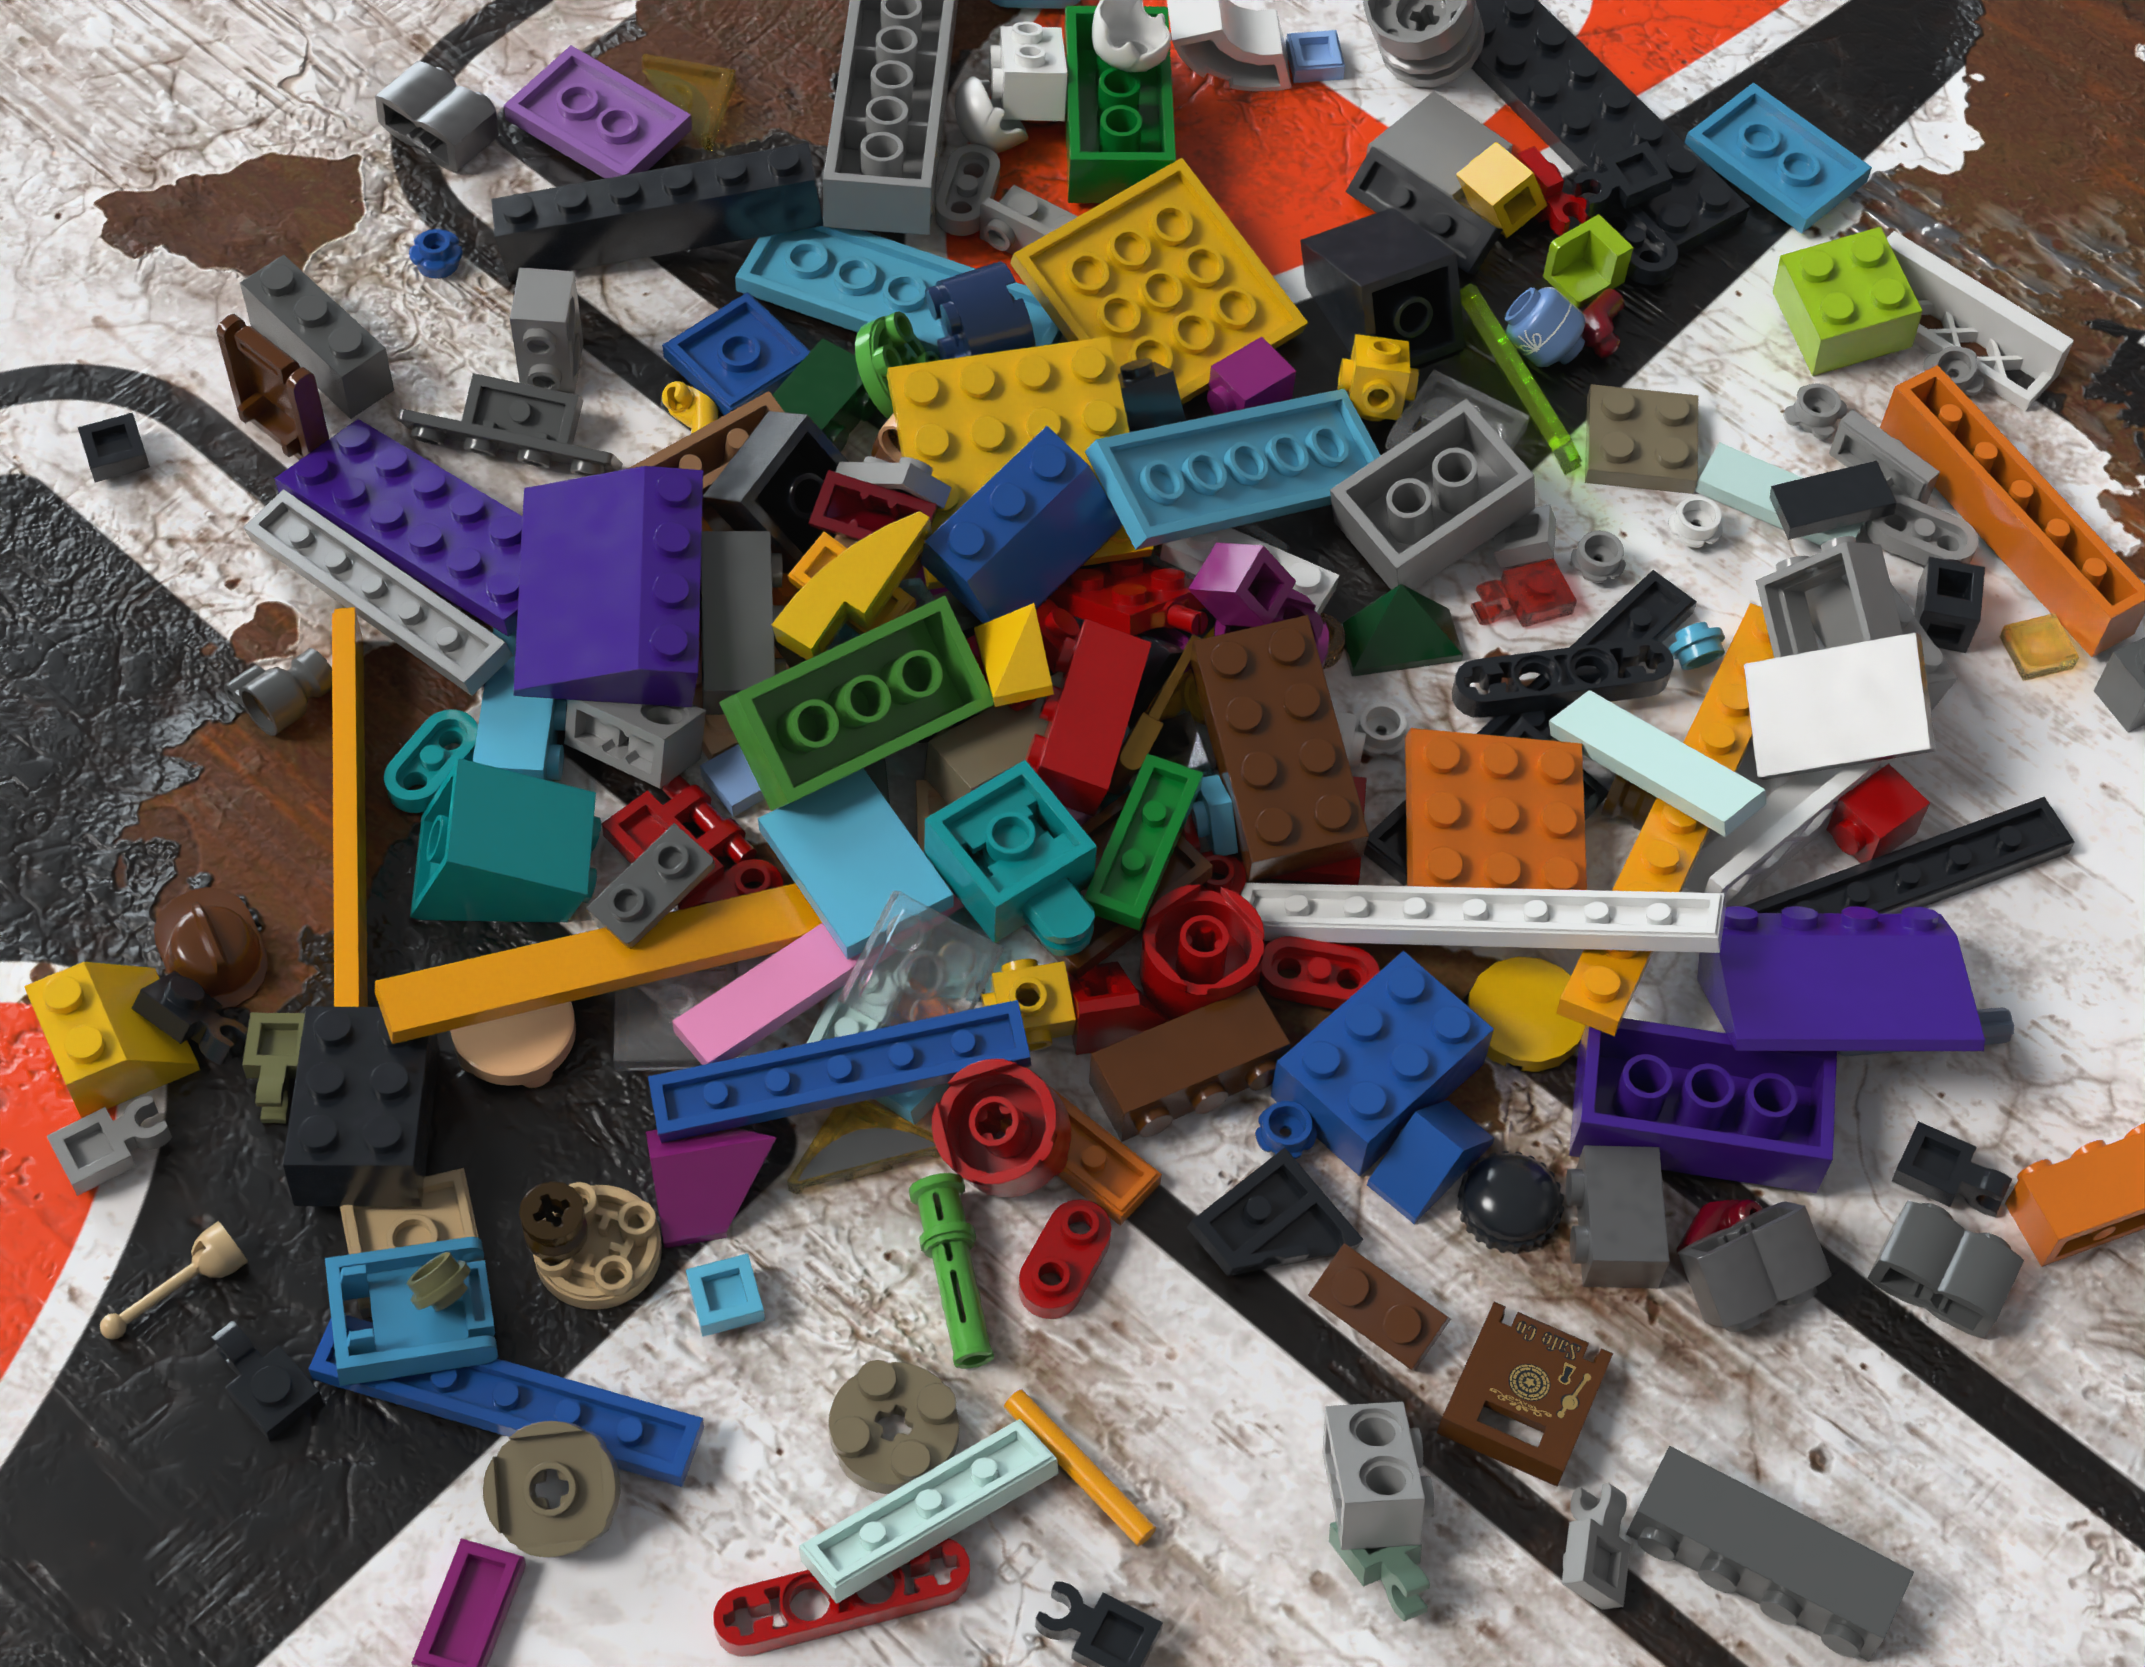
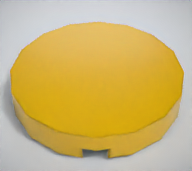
M1517 956L1495 962L1478 976L1469 993L1468 1007L1494 1029L1487 1056L1492 1061L1505 1067L1507 1063L1514 1066H1522L1521 1071L1539 1072L1559 1066L1576 1053L1586 1025L1556 1014L1560 998L1571 977L1562 967L1541 958Z

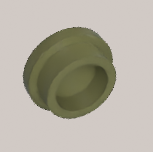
M450 1252L436 1256L419 1268L408 1279L407 1285L414 1293L411 1302L418 1310L432 1306L436 1312L445 1309L466 1292L468 1287L463 1281L470 1274L471 1269L464 1260L457 1262Z

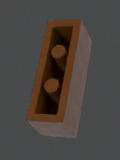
M1254 985L1229 998L1218 1000L1091 1053L1089 1084L1121 1142L1137 1135L1151 1137L1165 1130L1177 1118L1194 1111L1197 1114L1208 1113L1222 1105L1231 1095L1248 1088L1257 1091L1272 1085L1276 1063L1289 1051L1290 1042L1258 987Z

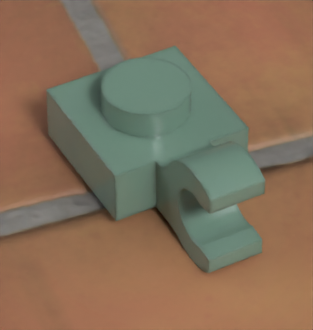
M1336 1521L1330 1523L1329 1543L1363 1587L1381 1580L1393 1610L1404 1622L1428 1611V1606L1418 1594L1430 1589V1582L1427 1576L1417 1565L1421 1560L1422 1545L1341 1550Z

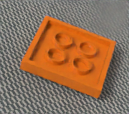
M1417 728L1409 730L1405 737L1407 886L1587 890L1582 743Z

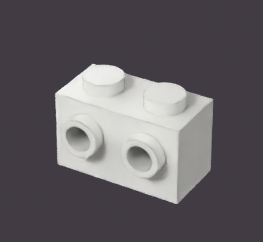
M1019 22L1013 26H1000L999 45H990L989 76L991 77L992 100H1001V109L1005 112L1002 120L1065 121L1067 66L1062 28L1042 27L1034 22Z

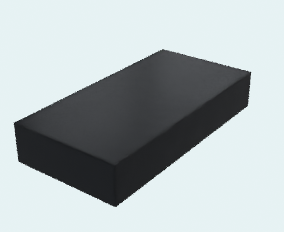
M1877 461L1771 486L1769 497L1788 540L1894 515L1897 504Z

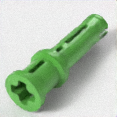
M954 1173L934 1174L914 1182L909 1187L910 1201L918 1205L923 1227V1233L919 1237L921 1251L928 1258L933 1259L941 1304L954 1355L953 1363L956 1368L970 1369L985 1365L994 1359V1352L989 1342L981 1296L970 1250L974 1247L976 1233L974 1226L966 1222L961 1195L965 1192L964 1179ZM958 1283L966 1315V1322H964L963 1312L957 1289Z

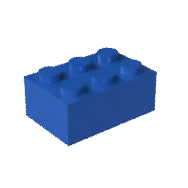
M1403 951L1277 1061L1271 1097L1276 1102L1293 1101L1304 1106L1311 1115L1312 1125L1316 1127V1138L1360 1177L1390 1149L1415 1111L1443 1102L1484 1064L1494 1029Z

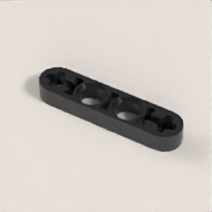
M1634 639L1474 659L1465 662L1458 668L1452 688V701L1463 714L1473 718H1486L1565 708L1589 690L1610 702L1651 697L1661 693L1666 688L1674 666V660L1669 648L1653 639ZM1637 662H1645L1648 669H1655V673H1647L1643 666H1636ZM1585 665L1594 666L1603 672L1606 679L1597 684H1589L1582 681L1575 673V670ZM1529 672L1538 673L1548 679L1550 686L1541 691H1533L1526 688L1521 683L1519 677ZM1624 673L1623 678H1618V674ZM1502 678L1508 679L1507 685L1506 682L1501 683ZM1470 683H1479L1481 689L1488 691V694H1479L1476 687H1470Z

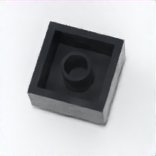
M769 411L703 497L734 531H770L771 553H782L783 573L789 574L821 534L826 532L811 527L809 520L828 470L836 472L839 462L849 461L808 415ZM826 532L828 535L835 538L836 534Z

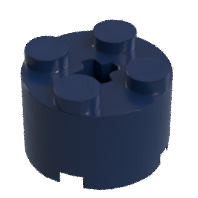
M1002 261L937 281L935 286L925 289L929 311L934 320L940 319L945 336L937 340L942 360L1036 347L1033 328L1023 298L1015 300L1014 296L1009 293L1006 285L1016 283L1009 268Z

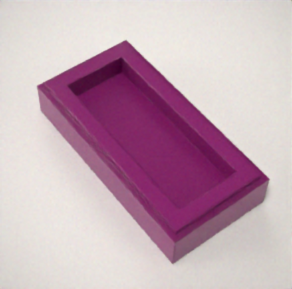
M461 1538L411 1662L412 1667H487L525 1570V1558Z

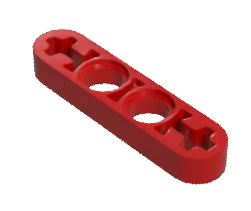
M949 1538L904 1565H910V1577L913 1578L930 1572V1561L942 1558L945 1567H957L950 1571V1582L938 1585L934 1575L914 1579L915 1593L905 1595L904 1573L901 1567H898L886 1574L892 1580L895 1589L889 1599L880 1604H871L863 1601L857 1592L836 1604L809 1570L738 1587L725 1593L716 1604L713 1612L715 1636L720 1646L728 1653L739 1657L754 1656L946 1606L959 1600L967 1590L970 1581L969 1557L964 1547L958 1542ZM807 1589L821 1591L830 1603L827 1612L821 1618L814 1621L799 1619L790 1608L793 1598L799 1592ZM779 1598L781 1619L785 1627L775 1629L773 1615L754 1621V1633L741 1636L737 1626L726 1627L735 1622V1611L747 1608L751 1618L771 1614L769 1600Z

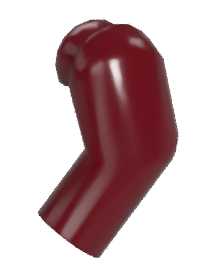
M1611 288L1604 290L1582 312L1586 321L1581 335L1585 340L1584 345L1586 348L1591 347L1594 355L1601 359L1613 354L1618 350L1621 343L1620 338L1613 332L1615 327L1612 319L1624 308L1625 303L1623 297Z
M1750 1199L1742 1201H1715L1704 1205L1696 1214L1677 1246V1254L1695 1241L1730 1228L1740 1220L1763 1208L1759 1203Z

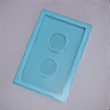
M864 768L758 818L759 831L847 960L954 907L953 893Z

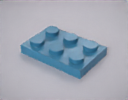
M1754 82L1689 131L1685 139V144L1708 166L1801 234L1865 184L1872 169L1870 165Z

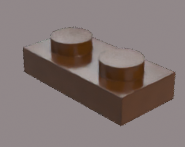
M1345 1243L1308 1294L1313 1300L1412 1371H1416L1451 1320L1447 1315Z

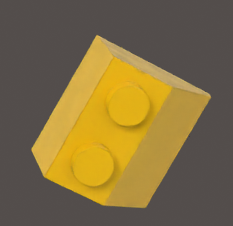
M82 962L24 986L81 1119L104 1107L109 1109L200 1070L188 1040L181 1044L132 1009L140 990L160 979L155 968Z

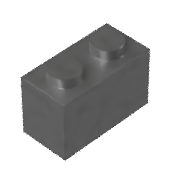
M1584 1145L1576 1169H1568L1566 1175L1567 1205L1577 1206L1578 1225H1573L1571 1228L1570 1256L1573 1264H1581L1583 1287L1658 1289L1669 1264L1659 1147Z

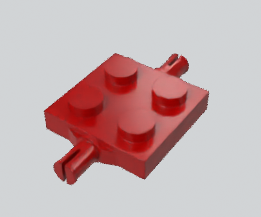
M1141 557L1109 562L1093 569H1078L1049 597L1058 608L1066 610L1072 616L1084 620L1088 619L1132 636L1149 629L1161 627L1177 628L1198 636V633L1200 635L1204 633L1208 625L1206 613L1198 611L1205 608V606L1188 590L1193 580L1186 578L1185 573L1181 570L1160 569L1145 564Z

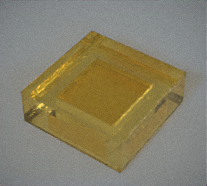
M2055 613L2004 625L1999 636L2023 681L2074 669L2079 659L2074 646Z

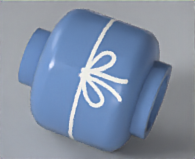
M1534 287L1529 288L1513 302L1505 315V321L1508 322L1506 330L1508 341L1538 367H1548L1558 361L1565 365L1578 355L1585 344V340L1581 337L1586 324L1583 313L1553 287H1545L1538 291Z

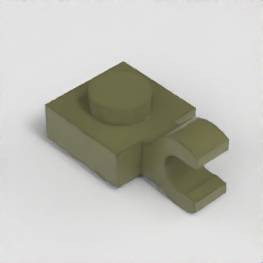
M250 1013L242 1066L246 1078H259L255 1103L256 1106L262 1107L261 1123H287L290 1079L296 1078L305 1013Z

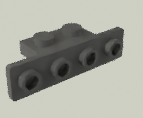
M473 373L461 421L401 408L397 417L399 422L409 430H412L410 437L415 440L439 446L444 444L445 438L465 442V450L484 456L496 457L498 449L518 453V461L536 467L549 468L551 460L571 464L570 471L584 477L603 474L604 472L619 471L623 465L612 453L573 445L584 400L579 395Z

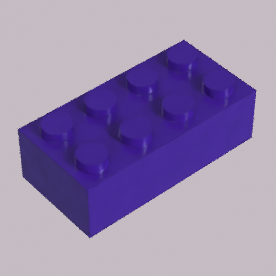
M1628 1018L1622 1019L1615 1036L1586 1025L1578 1047L1569 1156L1580 1157L1584 1145L1659 1147L1661 1170L1817 1193L1833 1161L1837 1051H1735L1726 1033Z

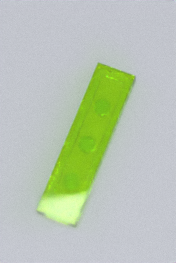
M1472 283L1460 290L1461 306L1469 322L1563 474L1567 475L1581 467L1580 462L1582 460L1570 435L1480 291Z

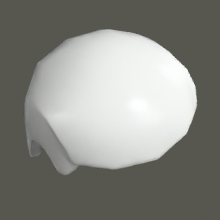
M1100 0L1095 10L1092 24L1093 47L1096 54L1104 62L1126 72H1145L1165 60L1171 46L1172 35L1165 25L1164 14L1160 13L1157 17H1151L1145 12L1143 0Z
M973 76L960 84L955 97V116L964 137L971 144L986 146L996 154L1007 151L1028 140L1026 129L1020 120H1002L1005 112L1001 109V100L989 99L986 92L990 81L979 80Z

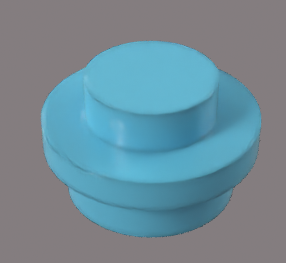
M1699 622L1678 631L1675 634L1677 641L1669 647L1673 659L1679 660L1681 668L1683 670H1691L1705 666L1724 655L1725 651L1721 642L1725 639L1722 628H1709L1706 622Z

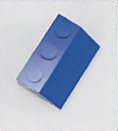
M1046 426L924 541L920 563L984 624L1033 603L1035 604V609H1038L1112 538L1123 525L1090 466L1052 429Z

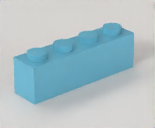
M493 628V634L506 642L513 656L484 685L473 762L548 781L561 780L564 766L563 745H557L559 731H565L567 700L513 696L517 630L508 637Z

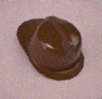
M204 887L189 890L170 900L158 914L154 926L155 943L167 973L176 971L180 975L199 983L205 993L223 1005L221 1010L241 1005L251 999L263 985L269 966L266 948L249 909L238 896L225 889Z

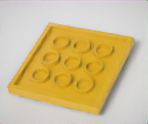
M1183 158L1169 164L1013 254L1010 265L1068 342L1110 336L1118 374L1121 373L1120 367L1122 365L1139 359H1152V362H1156L1174 371L1182 405L1208 390L1210 369L1213 364L1261 336L1276 349L1303 333L1308 324L1298 308Z
M1110 336L889 367L887 370V380L902 457L914 458L928 464L933 468V477L952 487L944 509H938L931 526L932 534L1046 426L1052 429L1090 466L1101 486L1102 484L1085 451L1096 439L1130 433ZM1122 526L1082 566L1151 556L1153 546L1135 550L1127 532ZM923 566L927 590L945 587Z

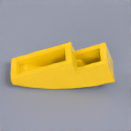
M919 511L890 523L856 542L825 565L793 596L771 624L776 641L808 660L828 649L848 618L869 630L922 552L924 541L932 535L930 517Z

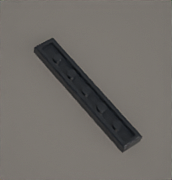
M2044 796L1743 907L1754 909L1758 913H1782V909L1792 906L1811 908L1818 913H1842V910L1847 907H1866L1877 911L1878 914H1901L1904 908L1924 907L2068 854L2075 841Z

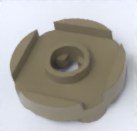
M874 1360L866 1363L861 1367L858 1374L850 1378L838 1391L829 1413L828 1425L831 1446L839 1459L840 1467L853 1482L873 1492L889 1494L954 1457L957 1450L959 1419L955 1394L933 1373L913 1364L903 1362L888 1363L883 1360ZM894 1414L905 1417V1424L912 1428L909 1435L898 1433L893 1441L882 1438L883 1426L878 1423L882 1418H890Z
M560 1421L537 1422L517 1430L508 1438L510 1440L501 1447L498 1455L492 1458L484 1477V1506L491 1524L499 1534L503 1533L510 1543L516 1545L517 1549L537 1557L570 1555L585 1549L609 1530L613 1516L618 1508L621 1484L616 1461L599 1435L573 1423ZM551 1469L557 1470L559 1480L568 1481L569 1484L568 1494L561 1496L560 1506L554 1509H550L547 1498L537 1497L535 1492L536 1484L546 1482L547 1471Z

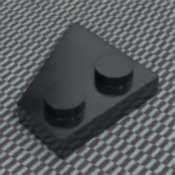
M1285 1147L1192 1219L1187 1227L1227 1276L1335 1256L1344 1243L1355 1250L1364 1240Z

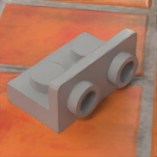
M1013 185L999 202L988 197L980 205V239L988 242L997 250L1006 251L1013 255L1015 252L1078 216Z

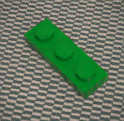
M1150 754L1146 755L1084 897L1093 907L1096 916L1140 931L1202 786L1203 772Z

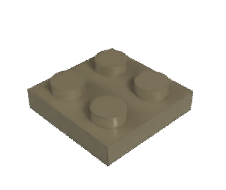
M1591 384L1587 397L1585 483L1694 494L1698 482V395Z

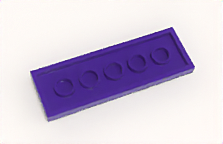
M360 419L355 420L274 478L279 493L284 489L404 573L509 637L517 630L523 516Z

